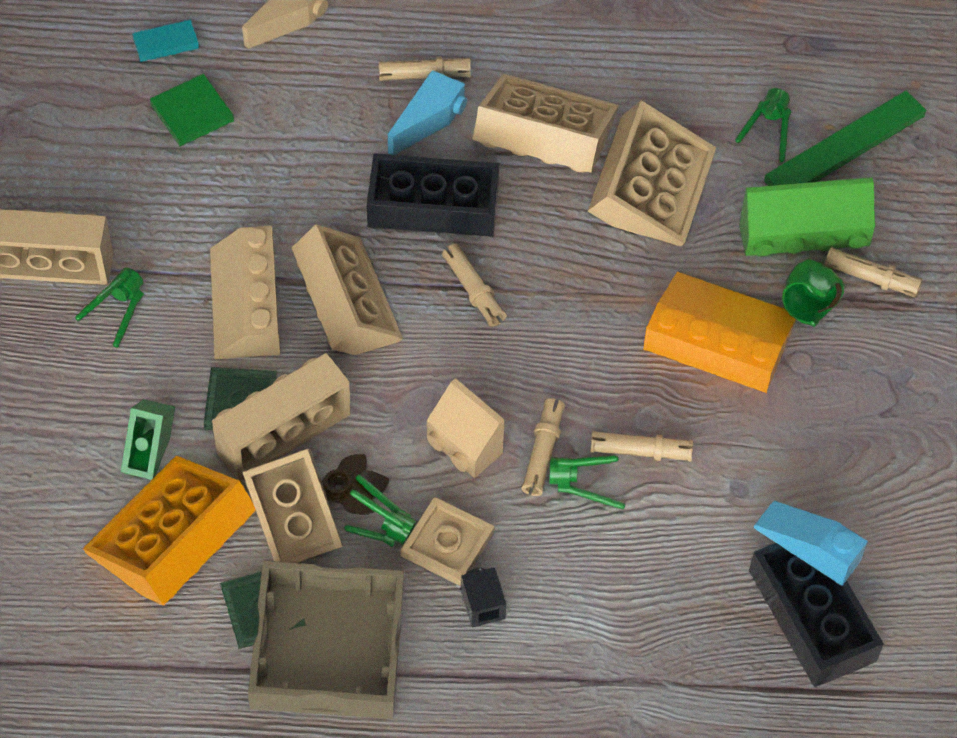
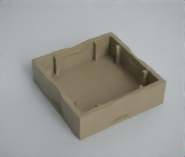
M263 561L258 600L259 627L253 645L248 687L249 708L255 710L393 719L404 571L359 567L330 569L314 564Z

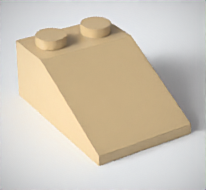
M305 449L242 472L274 562L299 563L343 547L311 450Z

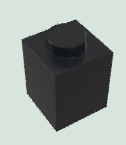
M495 567L489 569L475 568L461 575V594L471 627L505 620L506 601Z

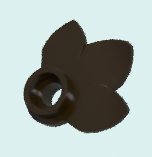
M354 454L342 459L337 469L328 472L322 479V484L329 501L340 502L344 509L352 514L369 515L375 511L351 496L350 492L351 490H356L372 501L376 497L356 480V476L361 475L382 493L389 485V478L380 473L366 470V455ZM336 485H342L344 487L341 490L332 489Z

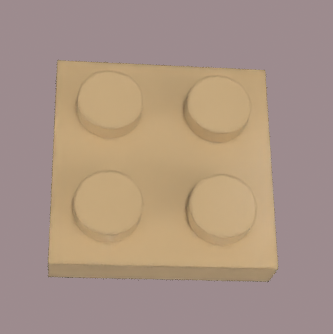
M434 497L401 548V557L461 586V575L472 570L494 534L495 526Z

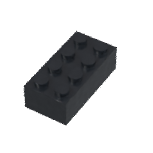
M373 153L366 204L367 227L494 237L500 163Z
M777 543L753 552L749 572L814 688L878 661L884 643L847 580L843 585L838 584Z

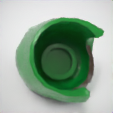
M811 259L802 261L792 269L786 279L782 296L784 308L790 316L801 323L815 327L839 303L844 294V283L832 269Z

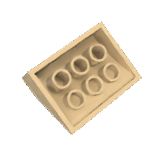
M502 74L478 106L472 140L481 142L482 145L489 148L500 147L510 150L518 156L529 155L540 158L542 162L547 164L558 163L569 166L571 170L576 172L591 173L599 160L619 105Z
M640 100L621 117L588 212L612 227L683 246L716 147Z

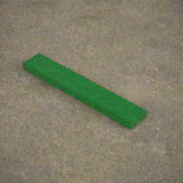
M904 91L765 174L764 182L768 186L817 182L925 117L926 109L910 93Z

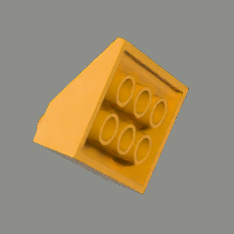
M677 271L658 301L646 327L643 349L767 393L797 319L790 316L784 308Z
M176 455L83 550L139 594L164 606L200 570L202 565L223 546L234 532L244 525L256 509L239 480Z

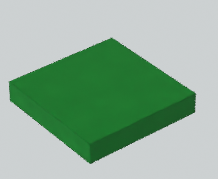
M204 74L150 98L152 108L180 147L234 121L233 113Z

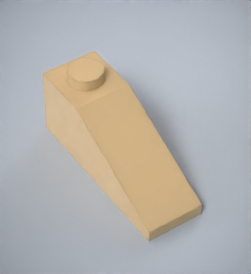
M268 0L242 26L244 46L250 49L309 26L317 17L324 15L328 8V1Z

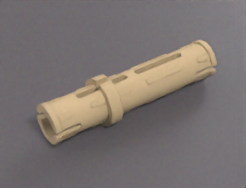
M438 56L436 60L379 61V80L424 79L428 77L432 70L448 77H471L470 58L443 59L442 56Z
M456 243L449 245L448 249L452 254L450 255L444 249L442 257L447 261L470 295V303L480 310L490 327L501 324L496 316H499L504 321L506 313L494 298L493 289L489 285H485L462 251L461 246Z
M833 247L830 248L824 264L826 267L880 285L883 290L888 291V289L913 298L917 297L923 281L922 278L896 270L895 266L889 265L887 267Z
M548 398L544 401L540 423L536 424L534 429L536 438L524 483L521 487V490L528 494L534 482L531 496L543 494V486L554 444L559 440L561 434L559 425L565 404L558 400L557 407L553 411L554 398Z
M592 431L590 452L654 457V461L660 462L661 458L691 462L693 440L663 438V435L656 434V437Z

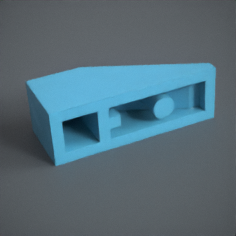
M432 70L387 134L388 153L396 155L450 125L457 114L461 115L466 107L465 84Z
M777 501L771 503L754 525V529L840 585L845 583L861 562L868 542L837 521Z

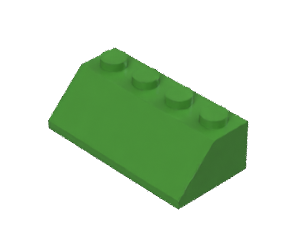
M873 177L746 188L739 222L745 256H767L776 253L796 254L801 251L812 250L829 251L831 247L835 249L848 247L856 249L870 246L875 229Z

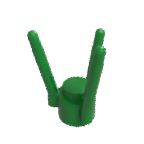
M779 88L768 90L764 101L759 102L757 109L742 128L735 142L740 143L762 113L769 120L774 121L781 118L779 161L784 162L788 121L791 115V110L787 108L790 102L789 94Z
M123 268L112 283L75 316V319L80 321L110 294L119 301L130 299V304L113 342V347H119L137 303L144 296L143 292L139 290L144 284L142 277L131 268Z
M617 455L575 459L551 457L549 481L550 484L558 485V492L571 493L619 509H624L626 506L623 502L570 485L571 482H577L579 466L617 462L619 460Z
M357 475L356 480L391 510L390 512L356 490H351L350 492L351 496L385 518L381 529L386 531V533L382 534L346 525L344 530L359 536L382 541L391 547L396 542L404 545L417 521L410 518L411 515L400 509L364 477Z

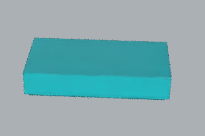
M191 19L132 33L140 62L199 49Z

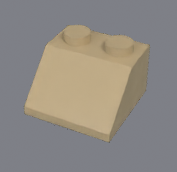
M455 378L450 382L427 419V440L429 444L437 451L442 450L451 458L452 463L458 470L468 472L473 478H476L503 454L504 419Z

